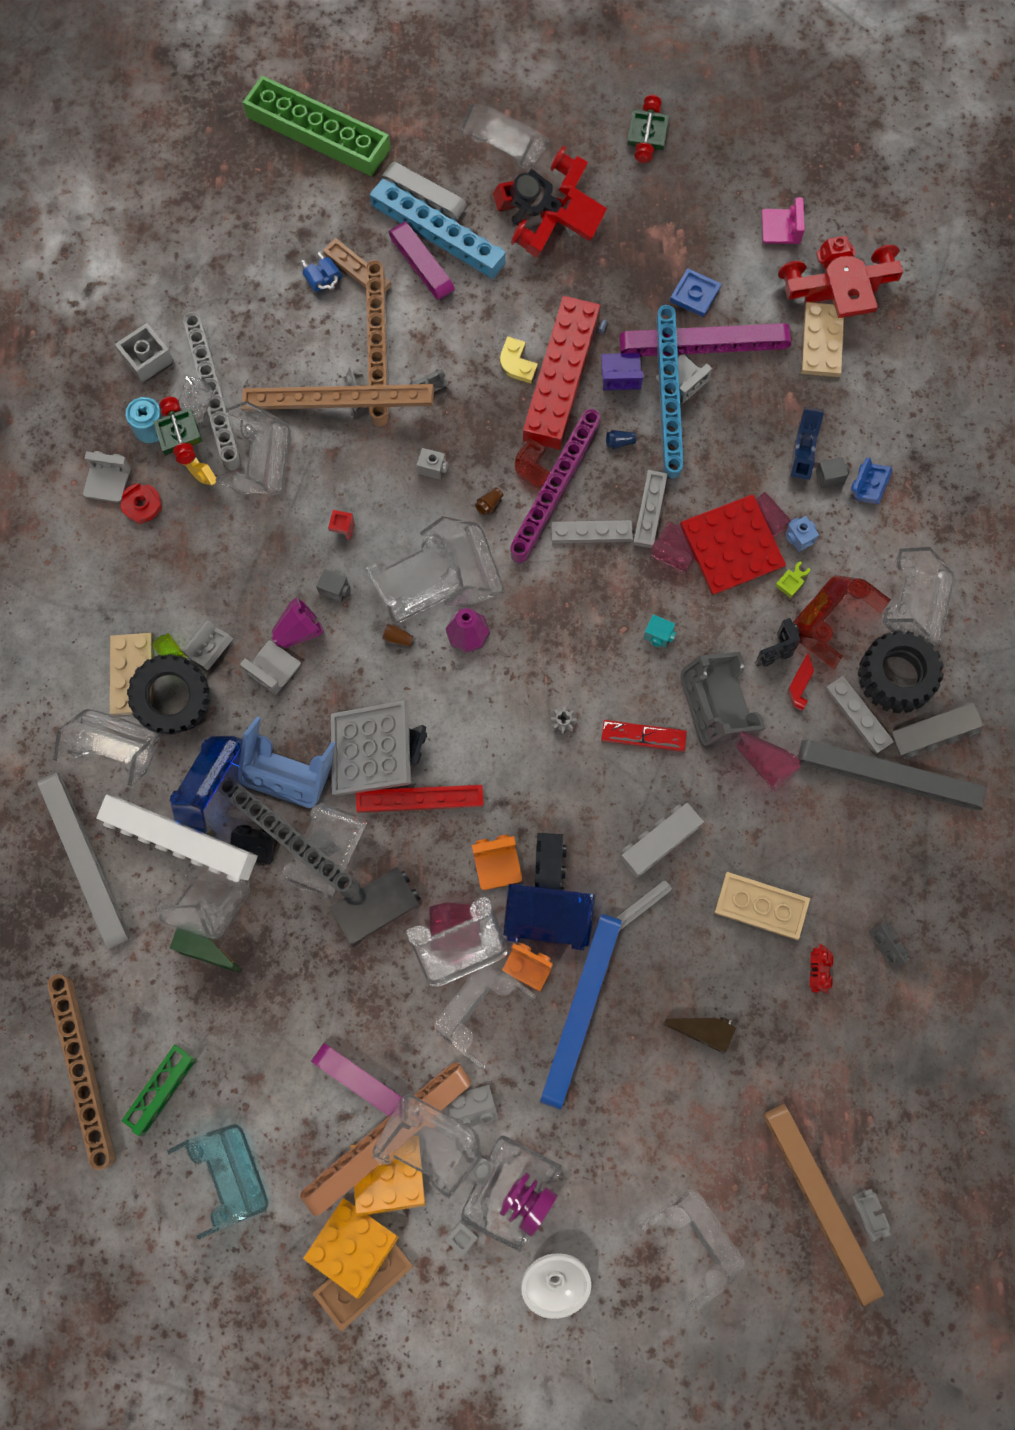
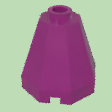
M296 597L288 604L272 629L273 636L271 638L278 647L287 648L319 637L324 633L323 626L320 621L318 623L315 622L316 615L305 602Z
M469 608L455 612L445 628L450 645L461 649L465 653L482 648L490 634L484 615Z

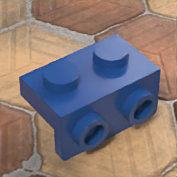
M866 457L864 463L859 467L857 479L852 483L851 490L856 501L879 504L893 472L890 466L872 464L871 459Z

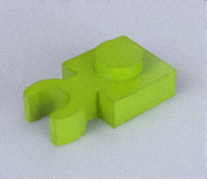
M801 561L796 564L794 572L788 569L775 585L776 588L789 598H792L805 582L801 578L807 577L811 570L808 568L805 572L800 571Z

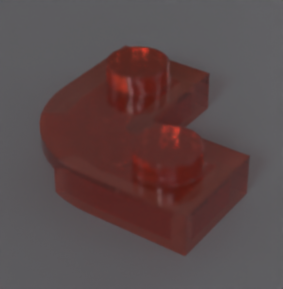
M528 438L515 457V471L520 479L540 491L550 474L548 470L536 464L544 454L545 447Z

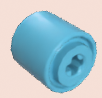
M149 397L134 399L129 403L125 414L134 435L145 443L159 441L153 422L164 417L159 404Z

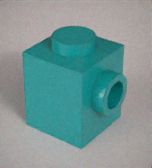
M653 614L643 639L650 641L655 647L662 646L666 648L668 642L672 643L677 632L674 631L675 623Z

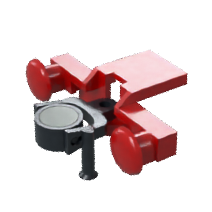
M562 146L558 150L550 167L552 172L556 169L565 175L558 189L565 194L563 199L552 196V183L532 168L528 173L519 174L510 188V195L513 199L511 205L519 208L516 215L511 219L512 223L517 226L512 235L511 244L517 243L536 258L542 251L557 221L590 242L607 210L605 206L575 188L588 162L578 155L573 159L564 153L567 146ZM542 186L544 188L543 198L537 206L532 207L531 205L540 195ZM567 201H570L565 210L563 207L565 206ZM526 212L532 216H538L541 213L542 221L535 233L525 227L527 220H522Z

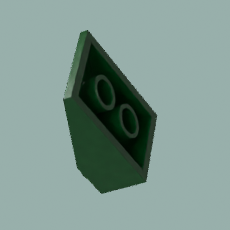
M188 921L186 925L178 923L169 947L170 949L181 955L238 973L241 972V968L209 935L203 932L204 928Z

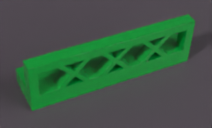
M174 1044L121 1122L130 1127L137 1136H145L197 1059ZM177 1051L183 1057L176 1067L172 1068L171 1058ZM169 1072V1077L163 1086L159 1087V1075ZM156 1091V1096L149 1106H146V1094ZM142 1110L143 1115L135 1125L129 1119L135 1111Z

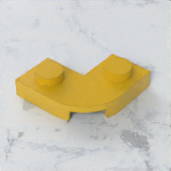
M196 457L190 464L185 465L190 473L202 484L213 485L218 481L208 464L199 463Z

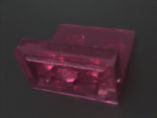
M668 522L659 539L655 540L652 545L650 556L686 573L694 559V555L681 527Z

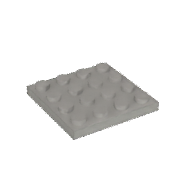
M402 700L331 714V742L336 743L332 761V795L341 796L411 784L409 709L407 701Z

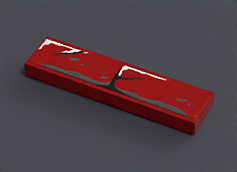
M604 720L601 742L684 752L687 731Z

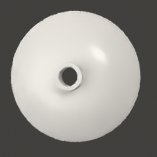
M549 1254L534 1261L525 1271L521 1282L522 1296L529 1309L542 1317H567L581 1309L588 1300L591 1292L590 1275L585 1265L577 1258L567 1254Z

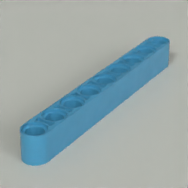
M663 305L659 308L656 318L663 471L668 473V478L673 479L680 475L683 467L676 315L672 306ZM667 315L670 319H663L661 316ZM666 333L669 334L671 337L665 338L662 334ZM669 352L672 354V356L668 357L665 356L663 353ZM669 370V371H671L673 374H672V375H666V374L664 373V371ZM671 389L674 393L668 394L665 392V390ZM666 408H673L675 412L669 413L666 411ZM672 426L676 431L670 432L667 430V427ZM674 445L677 450L671 451L667 446ZM675 464L678 469L672 470L668 465Z

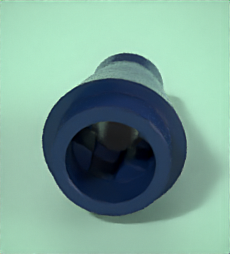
M611 430V432L606 433L608 448L617 449L636 443L635 432Z

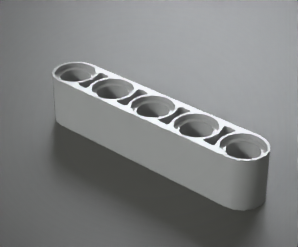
M392 162L381 176V179L393 182L401 190L408 191L416 199L423 200L428 206L439 210L443 215L454 219L456 222L467 208V203L461 197L399 163Z

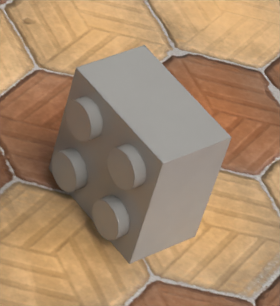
M148 323L115 344L120 356L142 383L174 362L168 348Z

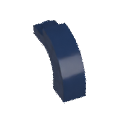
M804 406L793 449L791 477L808 480L811 478L815 463L817 438L824 415V410Z

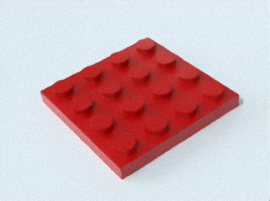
M753 494L681 521L679 524L712 596L786 566Z

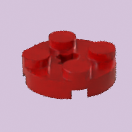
M133 484L123 492L120 507L129 520L137 524H143L155 518L162 510L161 497L151 485ZM138 500H146L143 506H137Z

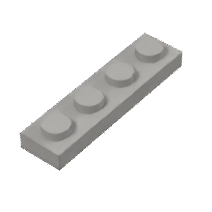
M648 470L633 545L653 549L668 473Z
M632 520L552 522V543L632 542Z
M844 676L825 688L875 755L893 744V739Z

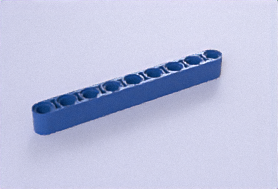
M601 913L540 1099L542 1104L559 1110L562 1108L622 923L620 919Z

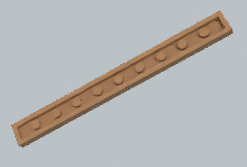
M433 384L243 388L241 407L244 410L433 406L434 386Z

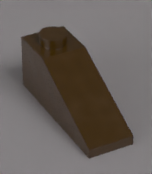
M720 1017V1019L671 1018L665 1019L663 1025L722 1054L726 1053L736 1031V1027L732 1026L733 1022L724 1017Z

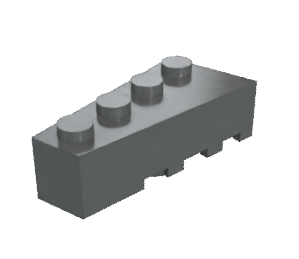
M973 702L893 731L892 738L900 758L906 757L909 760L919 756L918 753L924 751L932 752L939 749L940 746L951 745L962 739L981 734L984 725Z

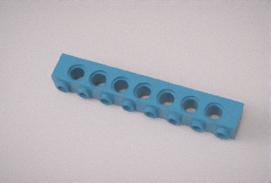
M382 179L370 193L372 207L400 224L407 222L415 233L491 279L505 265L506 252L501 247L491 244L486 238L476 235L471 229L461 226L454 219L448 218L439 210L431 208L423 200L416 199L408 191L401 190L393 182Z

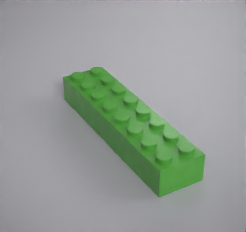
M263 75L243 101L247 118L371 177L391 149L388 134Z

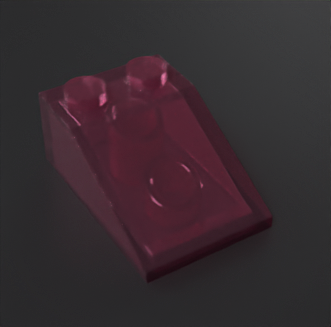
M744 731L738 734L733 744L774 792L793 778L801 767L798 758L794 754H790L787 750Z

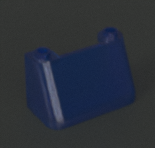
M509 883L503 936H507L506 941L519 942L520 938L570 944L572 945L571 949L584 950L585 946H589L596 894Z

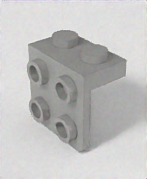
M86 451L84 459L90 469L83 490L84 497L120 503L131 470L126 458L119 454L107 455L100 451Z

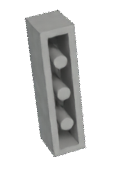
M688 803L683 806L681 804L677 805L671 810L672 815L667 819L662 817L654 824L655 829L651 832L646 830L638 837L639 842L634 846L630 843L622 850L623 854L620 859L636 879L703 825L704 821Z

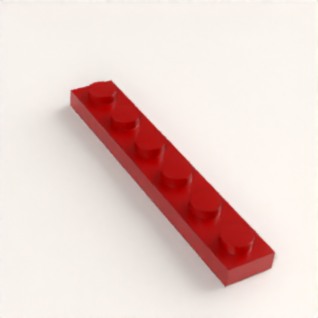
M483 785L379 789L356 793L357 813L484 807Z

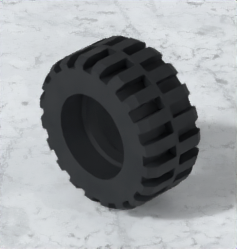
M897 630L893 634L888 632L883 634L881 638L878 637L869 646L859 664L861 667L858 670V676L862 677L859 684L861 688L865 687L866 689L864 695L867 698L871 697L873 699L872 704L875 706L880 704L883 706L882 710L887 712L889 709H893V713L900 714L903 710L905 713H909L914 709L918 710L923 707L938 691L944 673L941 672L944 668L943 662L938 660L941 655L939 651L933 650L934 645L931 642H925V637L920 634L918 637L914 636V632L911 631L903 634L902 630ZM890 657H899L910 662L917 672V684L907 688L893 684L884 673V660Z
M174 654L157 655L155 658L147 659L143 662V665L137 667L134 671L135 674L129 680L130 685L129 689H127L129 708H131L133 716L142 726L156 733L173 735L188 731L196 726L205 716L210 703V688L206 676L192 661ZM165 675H174L181 678L189 689L187 705L180 712L170 715L158 712L152 706L149 699L151 685L155 680Z

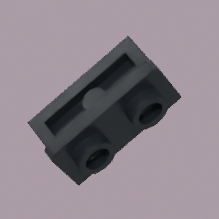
M239 825L231 833L230 844L257 855L256 862L271 864L276 839L264 829L258 830L253 829L249 825Z

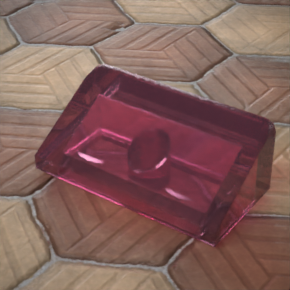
M763 492L756 501L774 537L788 527L791 520L766 492Z

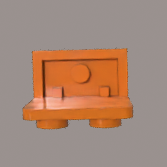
M508 834L496 837L497 840L493 841L481 839L472 845L478 879L482 890L485 891L522 882L514 836L509 837Z

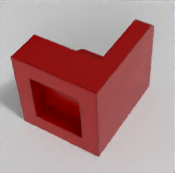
M333 510L328 526L329 531L345 534L346 540H351L355 525L353 514Z

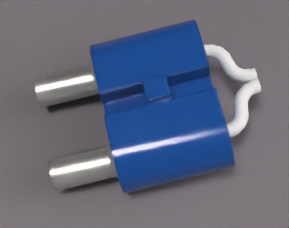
M322 252L317 253L319 264L316 266L314 263L308 265L305 260L300 262L304 269L303 276L315 292L326 288L333 289L334 284L342 278V273L332 259L325 257Z

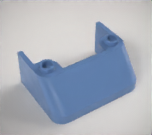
M256 717L243 734L238 771L239 782L247 788L306 808L314 807L321 796L330 773L336 743L331 742L322 756H315L311 760L310 765L272 753L273 744L267 737L259 735L261 718Z

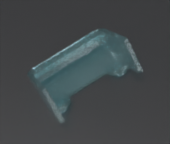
M232 1124L187 1139L167 1150L168 1155L186 1149L189 1158L194 1163L206 1162L221 1205L214 1208L211 1212L213 1228L196 1235L197 1240L247 1220L267 1209L268 1198L246 1136L239 1125Z

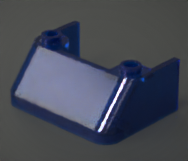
M233 735L211 736L203 741L199 755L177 791L174 790L170 796L169 802H171L176 822L206 834L207 826L204 810L231 764L239 767L242 747L241 738Z

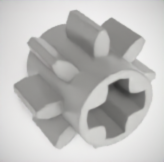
M565 707L561 711L555 709L554 714L556 717H551L550 722L555 723L553 730L559 729L562 734H564L565 730L572 732L573 727L571 724H575L577 719L572 718L574 711L568 712ZM563 717L566 720V723L564 724L561 723V718Z

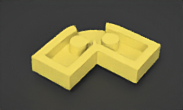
M507 336L500 355L502 368L509 377L532 384L538 364L521 359L526 346L525 341Z

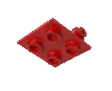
M819 944V948H813L810 961L811 964H818L810 965V968L818 969V972L812 971L810 975L818 977L810 976L809 988H811L813 993H820L821 990L825 994H829V989H832L833 986L830 967H833L834 956L823 944Z

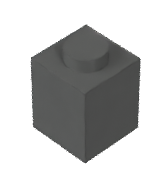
M843 457L819 462L816 473L821 488L845 483L849 475L848 464L844 463Z
M324 569L316 586L319 594L339 602L348 595L350 590L347 577Z

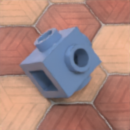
M806 516L801 519L795 518L789 522L785 533L786 538L790 544L795 546L798 552L816 543L819 534L816 531L815 524L811 520L809 521Z

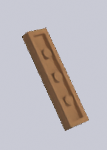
M335 238L323 250V254L326 257H330L337 266L366 288L367 262ZM385 277L387 291L391 287V281Z

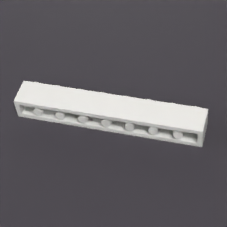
M105 795L97 815V819L104 821L103 826L111 829L118 827L121 829L120 833L132 837L134 834L139 836L138 841L146 844L153 842L156 844L155 848L162 851L172 850L174 851L172 855L181 859L188 857L191 859L190 863L203 867V864L209 866V871L216 874L226 873L228 874L226 878L235 882H239L240 879L249 880L258 857L248 851L115 796Z

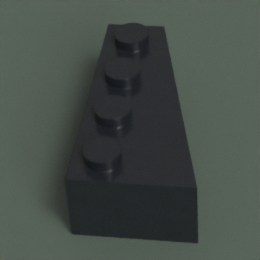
M537 833L533 926L559 927V922L564 921V909L560 908V900H564L565 887H561V879H565L566 866H562V857L566 858V845H563V834Z

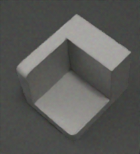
M460 1222L445 1241L463 1257L479 1236Z

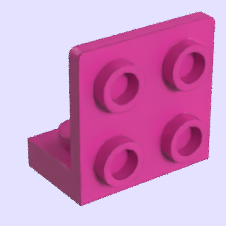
M795 198L794 204L790 206V209L762 210V237L764 244H801L805 231L803 198Z

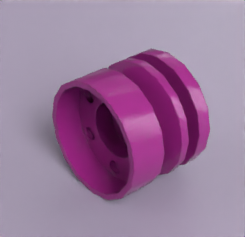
M525 1172L520 1179L515 1181L507 1193L499 1214L504 1217L509 1208L514 1212L508 1221L513 1222L520 1215L522 1220L519 1229L532 1237L550 1211L558 1195L547 1187H544L537 1194L535 1189L538 1181L535 1179L530 1187L526 1186L525 1184L530 1175Z

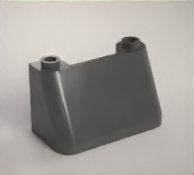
M740 652L702 655L681 671L682 686L699 739L705 746L759 733L766 729L763 718L759 713L753 712L749 714L737 678L742 674L745 667Z

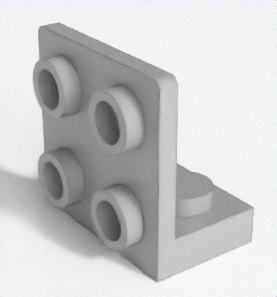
M684 354L678 357L680 403L682 404L710 380L713 369L708 364L698 368ZM669 370L664 371V373H665L666 375H672V374H673V373H672L671 371H669ZM659 375L656 376V381H658V382H659ZM666 389V390H667L668 392H670L671 394L674 393L673 390H671V389Z
M268 641L251 662L244 659L240 666L247 675L277 695L301 666V663L275 643Z

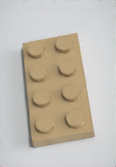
M806 302L801 374L840 377L844 317L838 318L834 304Z
M152 633L110 636L111 716L133 715L128 705L127 689H129L130 685L129 680L135 674L134 671L137 667L143 665V662L147 659L153 658ZM153 684L151 685V688H150V691H149V699H150V702H151L152 706H153Z
M726 872L714 914L798 941L810 898Z

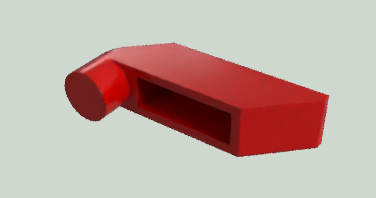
M808 654L803 659L787 690L792 705L800 711H803L808 702L801 695L814 672Z

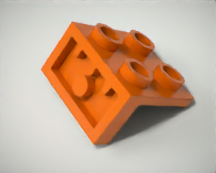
M519 942L518 945L513 943L511 953L501 972L541 992L553 967V963L550 962L551 958L542 953H539L538 956L530 951L531 948Z

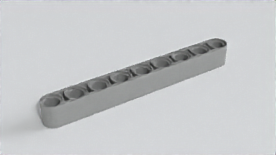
M189 312L184 316L183 322L219 455L226 469L236 470L241 464V459L206 332L200 316L195 312ZM234 456L233 459L227 460L228 457Z
M59 772L38 780L37 783L101 936L106 946L111 949L129 940L130 936L66 785Z

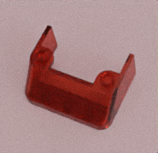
M841 575L831 577L793 621L799 628V637L801 639L799 643L833 669L838 666L844 657L827 644L833 636V630L824 620L847 593L856 599H862L880 614H882L891 601L889 597L861 578Z

